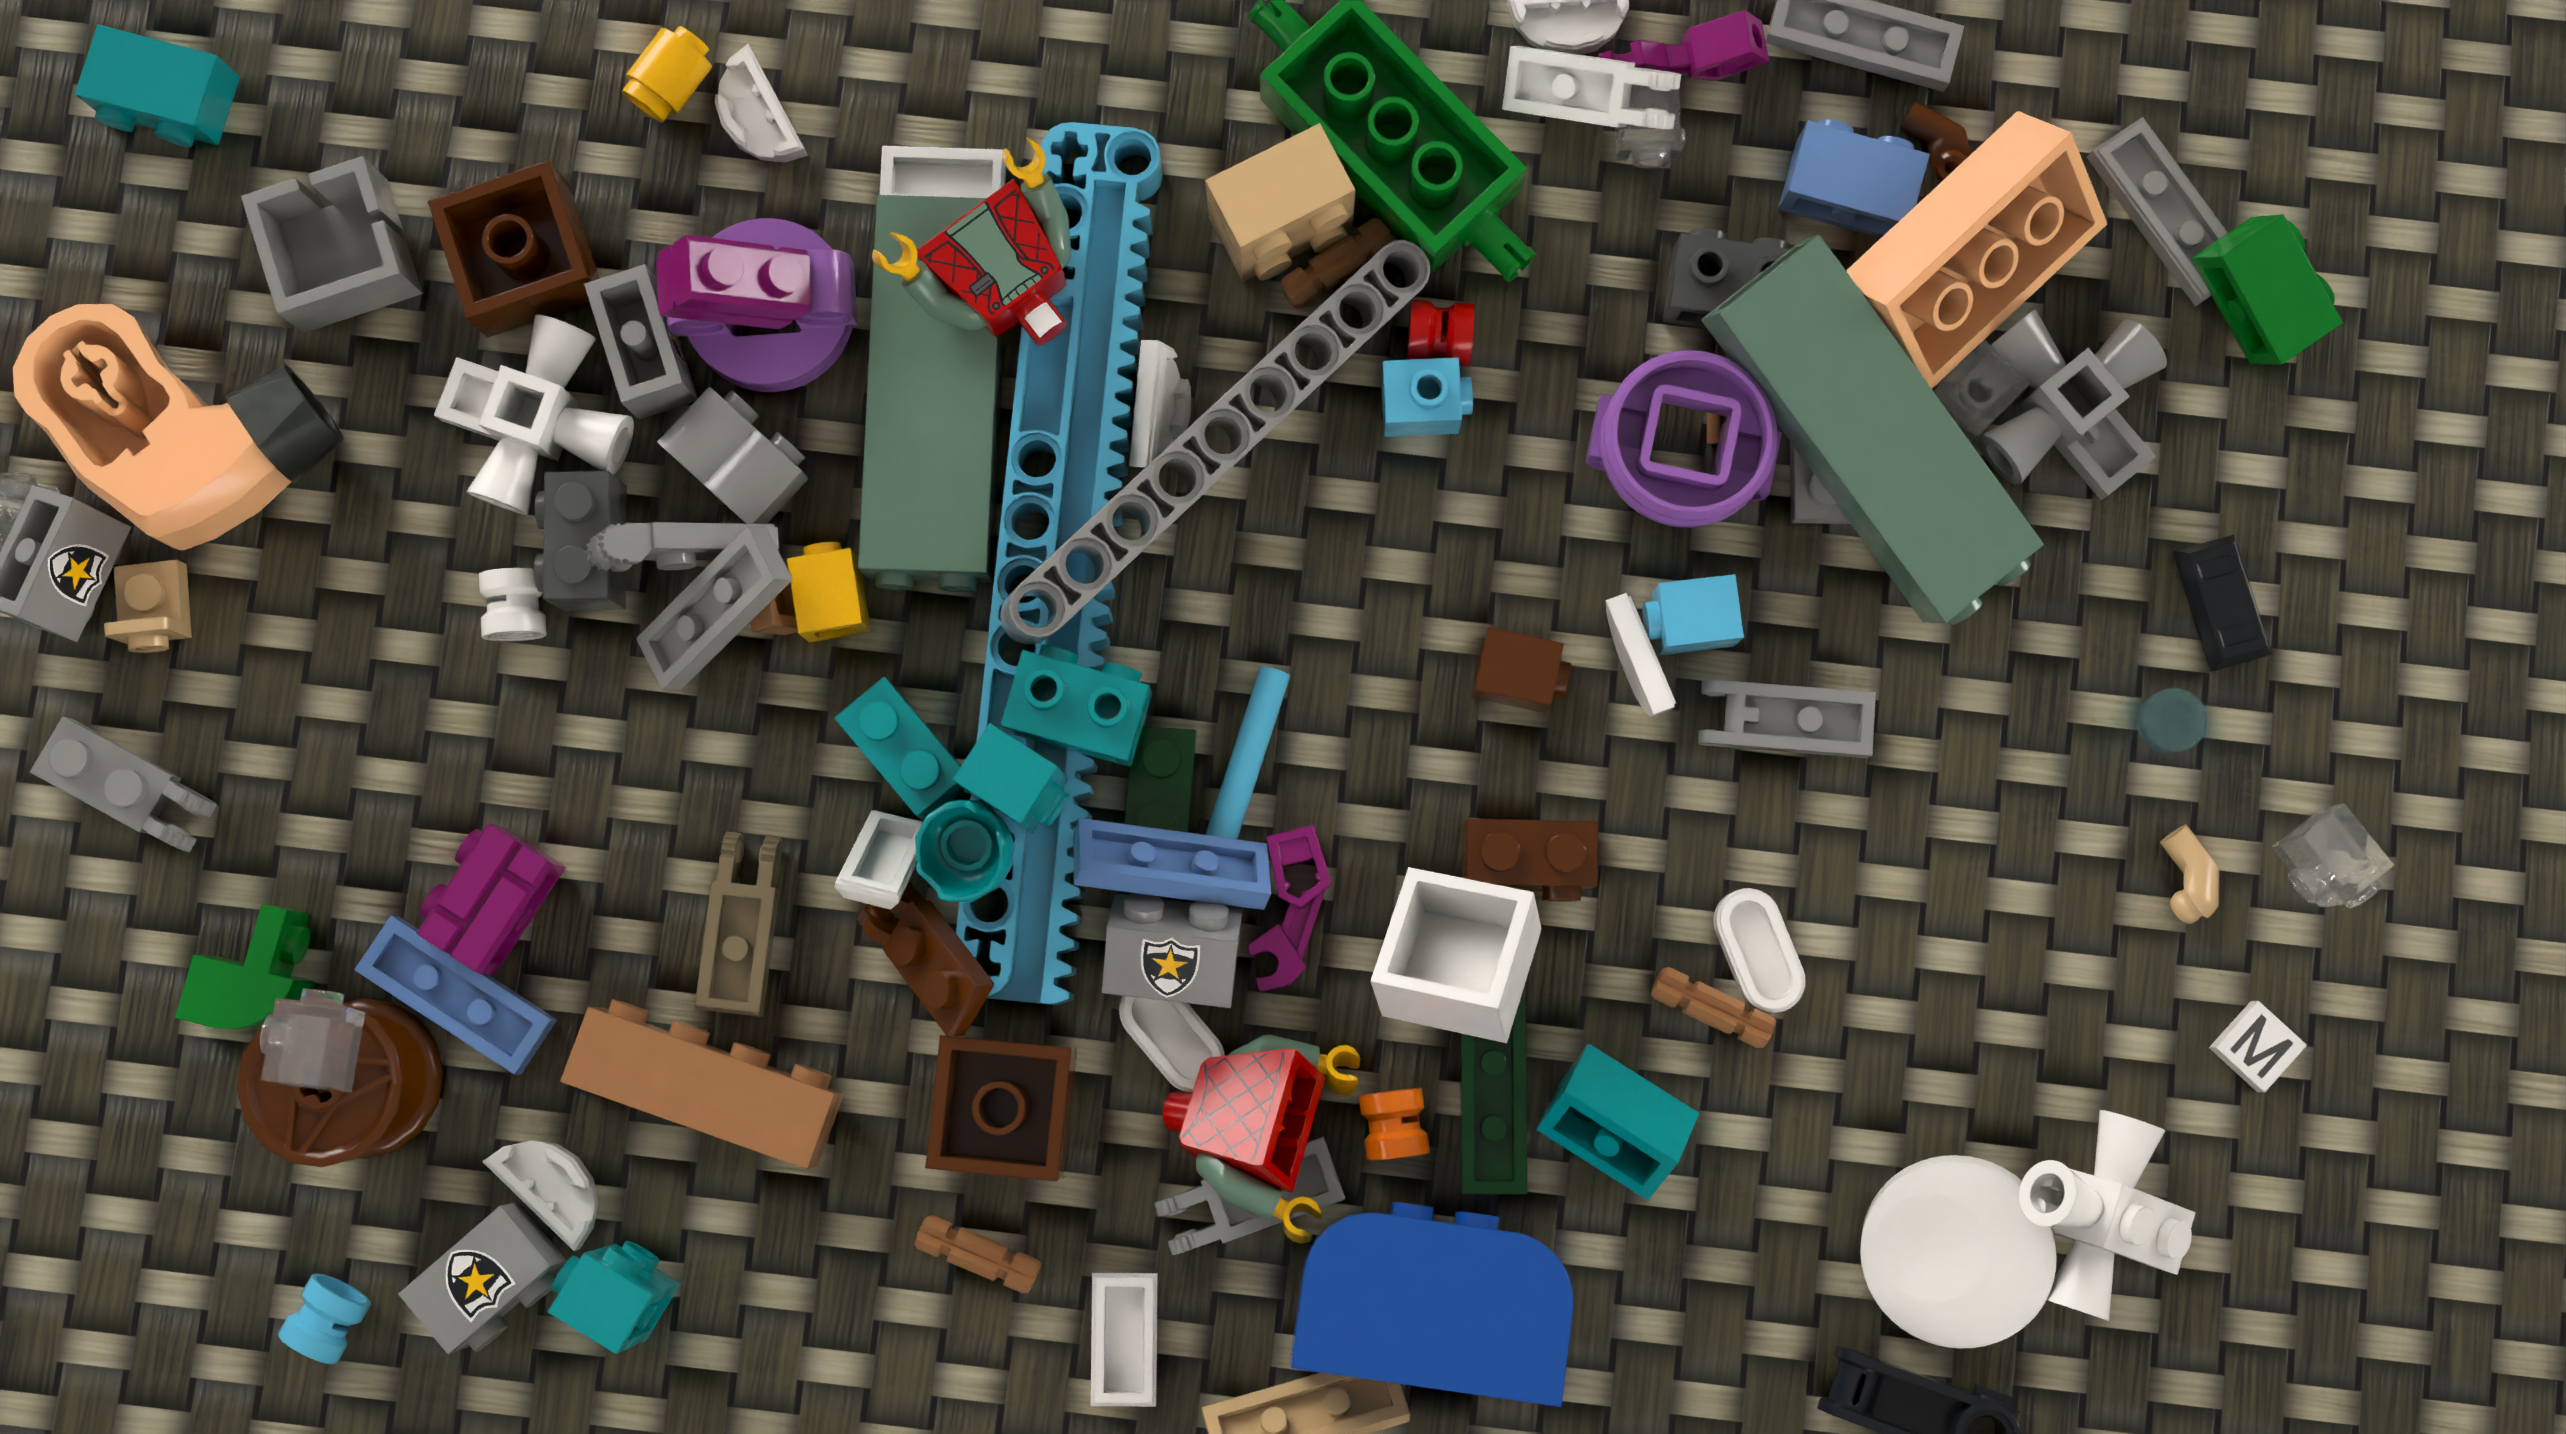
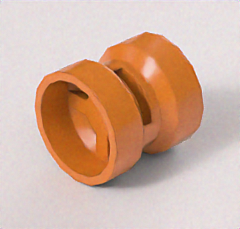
M1422 1088L1358 1095L1361 1115L1368 1120L1370 1134L1364 1140L1366 1161L1395 1159L1430 1153L1428 1133L1420 1128L1419 1114L1424 1109Z

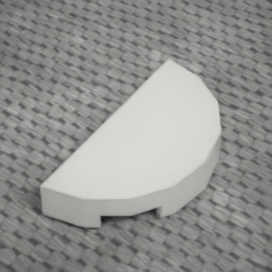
M1507 0L1506 3L1513 26L1528 44L1538 49L1578 55L1597 51L1614 38L1629 9V0Z
M747 44L727 61L725 65L727 70L719 82L718 94L715 95V105L722 127L740 150L760 160L789 162L808 156L749 44Z
M1141 340L1129 460L1130 467L1146 468L1188 428L1191 414L1190 383L1188 379L1180 378L1177 364L1173 360L1178 357L1174 349L1159 340Z
M1627 593L1605 600L1610 632L1618 657L1642 709L1650 717L1672 710L1675 707L1676 701L1631 596L1628 597Z
M531 1140L504 1146L482 1161L573 1251L581 1249L594 1228L598 1198L594 1178L578 1156L559 1144Z

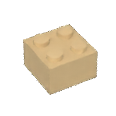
M1320 123L1205 180L1209 219L1242 282L1256 275L1261 281L1270 279L1291 266L1292 261L1290 258L1310 248H1313L1315 253L1322 252L1337 241L1348 236L1346 230L1353 227L1355 188Z

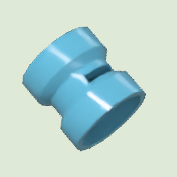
M312 1274L302 1291L304 1305L300 1307L297 1313L288 1315L278 1332V1337L287 1346L306 1357L326 1364H336L348 1346L346 1339L348 1328L350 1325L362 1322L371 1306V1301L366 1295L345 1282L324 1274Z

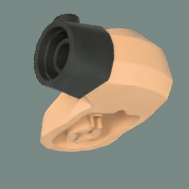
M77 304L51 315L26 338L13 366L15 398L24 411L47 433L75 475L93 493L110 504L148 536L171 548L182 551L214 540L259 513L291 482L296 483L344 439L340 429L325 407L303 380L286 364L225 396L227 403L208 406L196 393L172 374L135 317L114 304Z

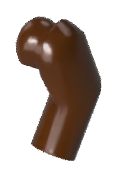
M1916 101L1914 102L1899 129L1926 143L1928 153L1930 154L1929 159L1935 177L1942 182L1971 155L1966 130L1958 123Z

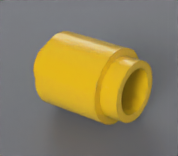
M678 26L674 33L662 27L627 72L626 77L629 82L622 90L623 95L636 107L658 122L663 123L670 112L677 115L712 69V65L705 58L709 51L708 46L682 26Z

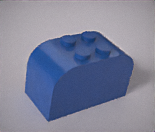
M1391 1202L1389 1214L1358 1213L1334 1221L1323 1229L1310 1245L1302 1268L1290 1355L1291 1368L1562 1407L1573 1315V1291L1565 1267L1559 1258L1540 1241L1524 1234L1498 1230L1500 1217L1455 1211L1454 1224L1432 1221L1434 1207Z

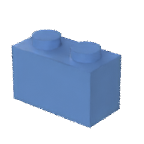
M1824 119L1817 123L1808 120L1796 141L1778 210L1882 238L1916 206L1930 154L1914 150V145L1911 142L1899 137L1882 136L1874 139L1854 133V129L1851 126L1837 120Z

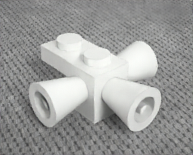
M535 315L526 373L503 365L500 366L499 371L456 357L434 416L443 422L499 441L466 491L467 493L509 511L528 515L538 455L558 461L564 448L601 471H609L614 475L620 469L632 441L634 430L632 416L578 409L580 402L564 389L595 342L596 338L558 319L544 315Z
M2100 1110L2094 1175L2069 1169L2061 1162L2054 1160L2039 1162L2025 1174L2019 1188V1204L2024 1216L2031 1223L2037 1226L2052 1227L2054 1234L2074 1241L2054 1278L2050 1294L2047 1298L2048 1301L2109 1321L2115 1254L2156 1269L2178 1274L2182 1257L2187 1253L2191 1244V1227L2196 1212L2134 1189L2165 1132L2164 1129L2121 1114Z

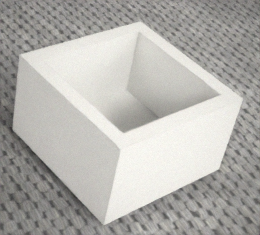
M1408 867L1370 981L1381 1015L1507 1043L1542 930L1534 892Z

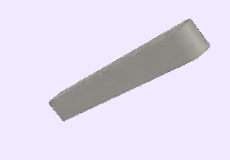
M1406 240L1392 241L1384 246L1018 585L1003 602L1000 613L1002 626L1008 636L1019 643L1027 645L1037 644L1049 638L1068 622L1423 289L1430 275L1429 259L1423 249L1415 243ZM1384 264L1395 265L1402 271L1405 276V288L1393 286L1388 282L1383 271ZM1340 304L1352 305L1359 311L1363 321L1361 329L1352 328L1344 323L1340 316ZM1297 344L1307 345L1316 352L1319 358L1318 370L1306 369L1298 362L1295 355V346ZM1252 385L1264 386L1271 391L1276 404L1273 412L1262 411L1254 405L1250 396ZM1206 427H1218L1227 433L1231 441L1230 454L1216 453L1209 448L1204 435ZM1171 468L1182 474L1187 487L1185 496H1171L1163 490L1159 482L1160 469ZM1115 511H1128L1137 517L1141 525L1139 539L1128 540L1117 534L1112 522ZM1080 553L1091 559L1096 572L1092 583H1078L1069 576L1065 564L1068 554ZM1022 597H1037L1046 604L1049 611V620L1046 627H1030L1023 622L1018 611L1019 601Z

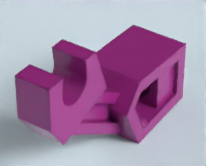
M1746 10L1688 28L1682 36L1683 44L1665 46V43L1637 40L1630 43L1632 52L1615 54L1609 50L1598 54L1599 58L1635 63L1634 68L1688 74L1689 79L1718 81L1769 62L1762 20Z
M1313 825L1266 837L1278 899L1288 903L1289 907L1282 927L1279 924L1248 945L1250 957L1262 952H1270L1278 960V969L1273 975L1256 978L1260 993L1291 985L1306 968L1302 959L1325 890L1332 884ZM1313 861L1317 872L1315 874L1317 884L1310 890H1304L1300 898L1287 893L1290 890V883L1285 881L1283 868Z

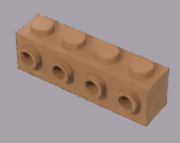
M612 999L609 1009L601 1007L587 1008L560 1082L804 1169L818 1167L844 1096V1092L828 1087L832 1078L831 1075L800 1064L794 1065L791 1074L768 1066L771 1054L737 1042L733 1043L731 1052L707 1044L710 1036L709 1032L678 1021L672 1022L670 1030L646 1023L649 1011L619 1000Z

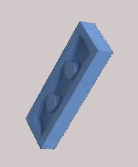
M1079 818L1073 833L1074 885L1261 910L1265 909L1271 896L1267 843Z
M391 915L354 970L514 1075L522 1074L555 1025L557 1019L490 975L479 974L451 957L450 954L418 936L416 933L418 929L399 916Z

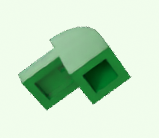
M262 904L245 963L218 956L193 954L175 1018L217 1029L257 1030L285 1007L306 1002L316 981L293 976L292 971L294 965H298L303 960L309 946L310 930L306 927L309 913L282 906Z

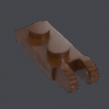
M909 881L899 903L892 908L893 911L902 915L900 920L894 917L895 914L890 909L865 903L857 915V921L863 927L865 934L868 938L884 945L883 951L946 1036H964L994 987V982L934 904L929 900H925L919 891L912 887V883Z

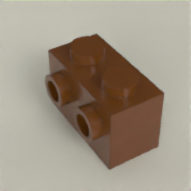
M1467 819L1463 824L1462 878L1520 890H1542V901L1554 902L1581 901V891H1590L1597 887L1598 821Z

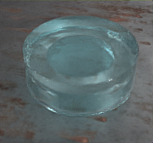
M2169 688L2149 696L2142 703L2137 715V727L2143 741L2152 749L2162 753H2178L2195 746L2202 739L2207 727V714L2203 704L2194 694L2180 688Z

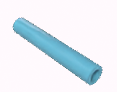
M1260 666L1205 835L1238 839L1291 676L1288 673L1275 668Z

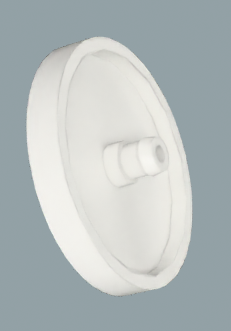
M1949 1155L1919 1161L1898 1172L1886 1182L1873 1199L1867 1211L1861 1235L1860 1255L1861 1266L1868 1289L1876 1303L1890 1320L1904 1331L1923 1341L1938 1346L1959 1349L1977 1348L1998 1343L2019 1332L2031 1322L2041 1310L2050 1294L2055 1278L2057 1257L2052 1227L2037 1226L2031 1223L2021 1211L2019 1188L2022 1180L2005 1168L1992 1162L1970 1156Z

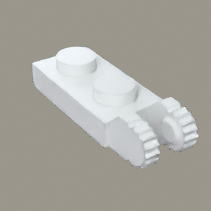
M1510 46L1502 110L1617 128L1625 127L1626 124L1656 129H1673L1675 114L1669 113L1665 109L1630 108L1632 84L1649 86L1650 89L1659 91L1679 89L1681 74L1655 69L1634 68L1635 63L1523 46Z

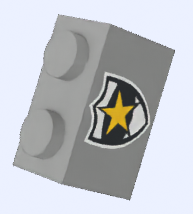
M646 264L585 283L584 286L621 403L640 420L695 402L698 396L679 336H674L668 330L667 317L660 316L658 311L657 278Z
M32 485L0 551V612L38 629L78 642L86 623L93 615L95 604L106 580L121 555L122 546L130 532L131 526L72 497Z
M1115 893L1106 931L1102 993L1231 1008L1243 908L1200 901L1193 903L1161 899L1159 896L1138 893L1130 895Z
M519 1202L500 1205L399 1292L398 1295L448 1355L469 1346L476 1353L491 1343L507 1328L506 1323L501 1318L519 1302L525 1308H529L551 1290L555 1279L552 1274L567 1260Z

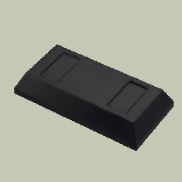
M2230 535L2173 551L2175 563L2210 671L2220 670L2272 655L2273 653L2235 536Z

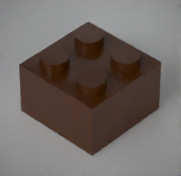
M549 160L428 201L465 318L487 338L534 322L535 315L550 317L590 303L584 284L600 279L569 183Z
M940 1035L925 1168L1047 1181H1059L1064 1178L1077 1048Z

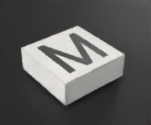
M2250 1001L2212 1043L2209 1049L2256 1092L2265 1093L2307 1044L2260 1001Z

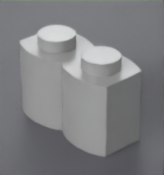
M708 387L657 442L746 524H767L809 480L798 467L805 457L780 433L776 432L768 440L751 425L759 415L735 392L730 390L722 398L711 387Z

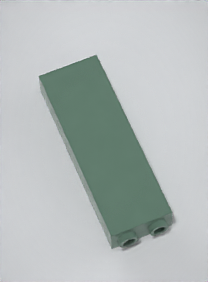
M877 195L874 250L879 251L889 264H894L901 258L902 247L898 241L892 238L891 232L908 237L918 249L986 198ZM873 263L858 569L867 579H875V587L880 589L911 590L915 580L939 581L938 589L943 591L974 592L977 590V582L993 583L1004 333L995 337L985 328L970 332L930 317L900 284V274L882 270Z
M1820 235L1796 244L1701 319L1729 359L1749 372L1763 388L1773 407L1779 427L1823 487L1836 501L1842 513L1923 622H1949L1950 625H1954L1965 620L1981 607L1982 601L1979 597L1996 583L1999 586H2003L2012 582L2031 566L2027 558L2041 548L2044 543Z

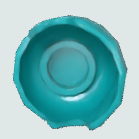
M977 800L947 802L926 816L915 837L916 871L937 892L939 899L946 902H974L1000 887L1012 868L1015 846L1011 832L1005 821L996 812Z

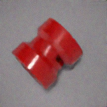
M1411 300L1407 360L1459 358V366L1470 367L1474 332V303L1455 302L1449 308H1436L1431 301Z

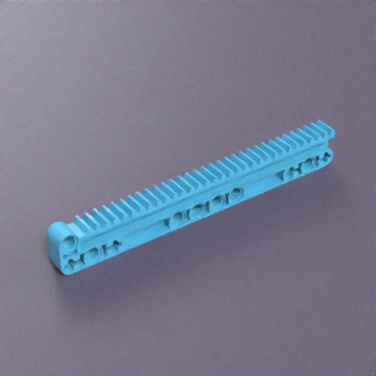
M1076 122L1061 123L1051 128L1045 135L1041 146L1046 158L1045 167L1041 173L1050 175L1065 209L1077 211L1082 216L1079 223L1069 229L1072 256L1065 266L1069 279H1066V286L1050 298L1051 302L1067 321L1066 327L1054 339L1041 346L1036 345L1025 329L1021 328L977 733L978 741L990 723L1052 762L1068 778L1063 788L1070 795L1051 826L1047 827L1040 822L1033 834L990 807L1005 821L1012 837H1015L1013 865L1010 869H1013L1012 879H1004L999 887L1005 891L1009 905L1007 912L1001 919L987 923L979 918L976 912V901L959 902L956 927L957 936L977 962L982 961L984 956L985 941L979 939L971 940L972 930L976 929L992 935L1006 933L1004 945L991 941L990 960L1001 964V971L999 976H990L994 982V987L987 998L1059 1005L1074 999L1073 993L1059 986L1060 979L1076 975L1077 968L1061 961L1062 954L1079 949V943L1065 936L1064 931L1066 928L1079 925L1082 922V917L1067 910V903L1084 899V891L1070 884V878L1074 877V858H1072L1073 833L1079 818L1092 819V815L1087 810L1079 807L1078 802L1094 798L1095 791L1091 785L1081 781L1080 777L1097 773L1098 766L1093 759L1081 753L1009 734L1000 726L1017 670V666L1009 665L1003 660L1004 647L1012 638L1008 636L1002 626L1000 613L1003 602L1010 594L1009 590L1013 581L1023 574L1034 572L1124 488L1122 481L1117 478L1128 476L1125 456L1121 454L1129 452L1131 447L1128 433L1124 429L1133 427V418L1128 404L1135 403L1136 395L1133 382L1130 380L1138 377L1134 356L1140 354V342L1137 331L1143 330L1140 307L1145 306L1146 302L1143 283L1148 282V272L1145 259L1150 258L1151 250L1148 235L1153 234L1151 211L1149 208L1141 205L1140 201L1153 196L1160 188L1163 179L1159 146L1154 137L1146 131L1131 127ZM1077 151L1080 152L1081 157L1076 158L1074 162L1073 179L1075 185L1066 183L1067 180L1062 162L1068 160L1070 152ZM1132 155L1142 156L1150 162L1148 168L1138 175L1124 174L1118 169V165L1124 158ZM1045 451L1056 457L1054 468L1043 477H1031L1023 472L1025 460L1034 452ZM1121 510L1115 511L1113 514V527L1123 524ZM1038 512L1049 518L1047 531L1037 539L1026 540L1016 534L1019 520L1028 513ZM1080 553L1068 554L1065 564L1069 576L1078 583H1092L1096 572L1091 559ZM1110 581L1058 631L1041 643L1035 644V653L1039 654L1041 645L1058 647L1078 654L1077 665L1102 672L1104 662L1106 661L1094 652L1110 648V640L1107 633L1097 627L1111 624L1113 621L1110 608L1101 603L1115 598V589L1112 582ZM1036 598L1026 603L1019 602V616L1024 623L1035 628L1046 627L1049 620V611L1042 600ZM971 794L970 800H977L987 805L986 803L982 802L981 800H979Z

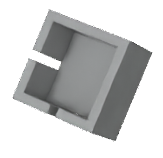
M364 156L308 174L311 185L333 204L325 208L322 200L296 178L241 196L276 312L303 333L423 294L408 243L398 234V232L403 231L388 180Z

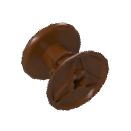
M358 998L347 1002L315 999L285 1007L258 1028L242 1054L237 1093L243 1119L263 1147L289 1163L326 1167L352 1160L356 1157L367 1159L397 1151L420 1134L439 1104L443 1069L437 1043L418 1017L395 1003L368 998Z

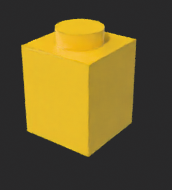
M821 542L805 546L803 548L804 556L787 558L789 573L793 578L791 589L799 635L810 643L871 632L862 572L858 569L859 557L851 548L842 549L840 542Z

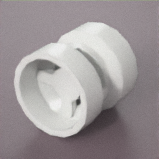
M501 568L479 573V594L486 600L487 612L481 617L482 639L491 641H525L543 638L547 635L546 615L539 610L538 601L543 592H539L536 588L534 569Z

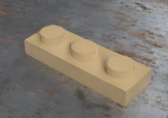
M1321 1372L1201 1407L1208 1434H1370L1410 1421V1412L1401 1384Z

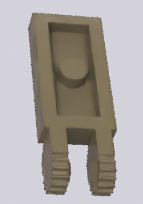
M725 832L719 858L717 880L711 881L695 1009L763 1017L780 889L776 888L781 868L782 839L781 837L766 836L765 840H763V845H761L759 852L757 884H738L736 882L740 874L741 861L744 855L743 835L736 832Z

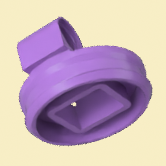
M760 218L747 220L732 225L713 236L712 238L771 245L776 250L781 247L807 250L810 262V313L795 320L801 328V331L798 333L739 336V327L735 324L667 317L668 330L674 336H688L694 349L714 372L732 384L749 390L761 392L786 391L805 385L826 372L842 354L851 336L853 326L857 325L855 266L851 256L846 252L833 250L820 236L808 228L782 219Z
M1698 350L1673 351L1654 357L1634 369L1619 385L1613 396L1600 395L1585 462L1593 468L1605 471L1618 495L1631 508L1646 518L1674 527H1701L1724 520L1743 508L1749 501H1761L1770 494L1782 432H1779L1777 429L1774 410L1765 391L1756 379L1740 365L1710 352ZM1661 403L1726 417V421L1720 431L1712 474L1650 461Z

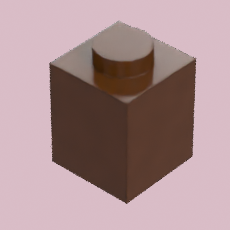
M1488 627L1483 638L1471 697L1546 713L1551 706L1552 699L1563 700L1566 693L1571 662L1561 661L1564 643Z

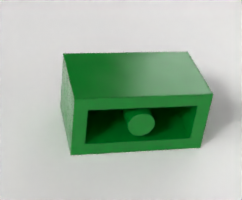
M2284 214L2251 217L2191 258L2249 364L2282 365L2343 323L2333 305L2335 302L2333 290L2324 278L2316 274L2304 252L2306 245L2301 232L2293 223L2286 219Z

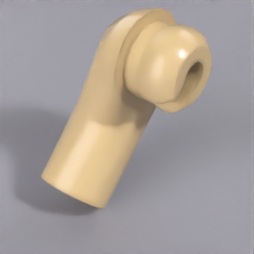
M2185 824L2160 841V844L2184 874V889L2174 893L2170 900V906L2179 920L2192 924L2198 921L2201 916L2209 918L2219 906V868L2191 829Z

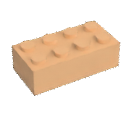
M2017 111L1846 271L1932 389L2108 223L2072 133Z

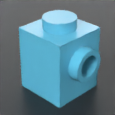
M1459 358L1391 360L1382 362L1381 395L1384 437L1459 433L1462 415H1470L1473 412L1471 376L1460 377Z
M1735 574L1658 583L1650 593L1651 601L1643 602L1644 629L1649 640H1657L1658 655L1734 647L1744 638Z

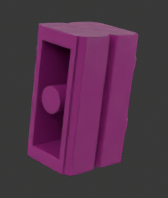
M685 235L674 242V246L670 245L658 253L656 260L658 311L662 317L781 329L792 323L793 320H797L810 313V262L807 250L781 247L776 250L771 245Z
M488 823L483 831L479 829L473 830L460 845L455 861L461 865L448 885L438 884L425 898L419 910V916L425 920L416 933L473 971L483 975H496L566 867L508 829Z

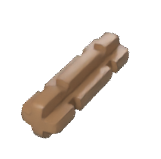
M1372 218L1356 229L1355 237L1352 238L1348 234L1345 238L1337 241L1308 260L1309 265H1307L1308 268L1305 270L1298 267L1284 276L1280 281V287L1288 302L1295 309H1302L1318 298L1319 290L1322 289L1326 293L1355 274L1366 264L1365 262H1367L1369 257L1372 258L1384 246L1394 241L1387 226L1379 218Z
M1665 967L1659 972L1651 991V996L1655 1000L1672 1008L1679 1005L1683 1007L1682 1013L1726 1034L1735 1032L1738 1034V1040L1755 1048H1764L1769 1042L1776 1024L1773 1016L1756 1008L1747 1010L1744 1008V1002L1700 981H1696L1693 984L1688 981L1690 976L1671 967Z
M934 1215L928 1216L923 1220L915 1239L917 1249L935 1257L940 1256L942 1253L947 1256V1262L992 1281L996 1280L997 1277L1005 1280L1004 1286L1020 1293H1028L1033 1288L1041 1268V1263L1038 1259L1019 1251L1016 1255L1008 1253L1009 1247L965 1228H961L959 1231L951 1229L953 1223Z

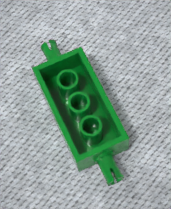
M1259 0L1250 11L1248 19L1253 24H1256L1283 51L1260 74V100L1294 135H1297L1319 123L1321 124L1355 188V197L1387 226L1397 240L1413 242L1423 249L1429 259L1430 274L1435 272L1461 246H1468L1470 244L1503 275V279L1507 283L1518 276L1517 270L1519 268L1523 272L1537 254L1532 249H1529L1498 216L1501 212L1500 210L1521 192L1527 167L1362 0H1340L1312 27L1285 0H1267L1269 2L1267 5L1262 0Z

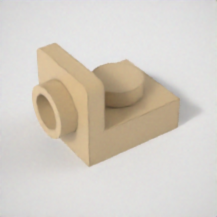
M168 560L114 567L117 622L104 623L105 637L128 644V651L136 653L165 651L169 649V640L192 638L186 563L179 560Z

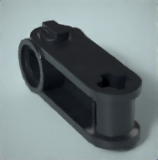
M1837 1345L1834 1354L1839 1359V1363L1828 1397L1820 1398L1817 1409L1882 1434H1967L1971 1422L1983 1415H1989L1993 1419L1995 1434H2022L2017 1421L2020 1410L2011 1407L2013 1401L2011 1396L1975 1384L1973 1392L1840 1345Z

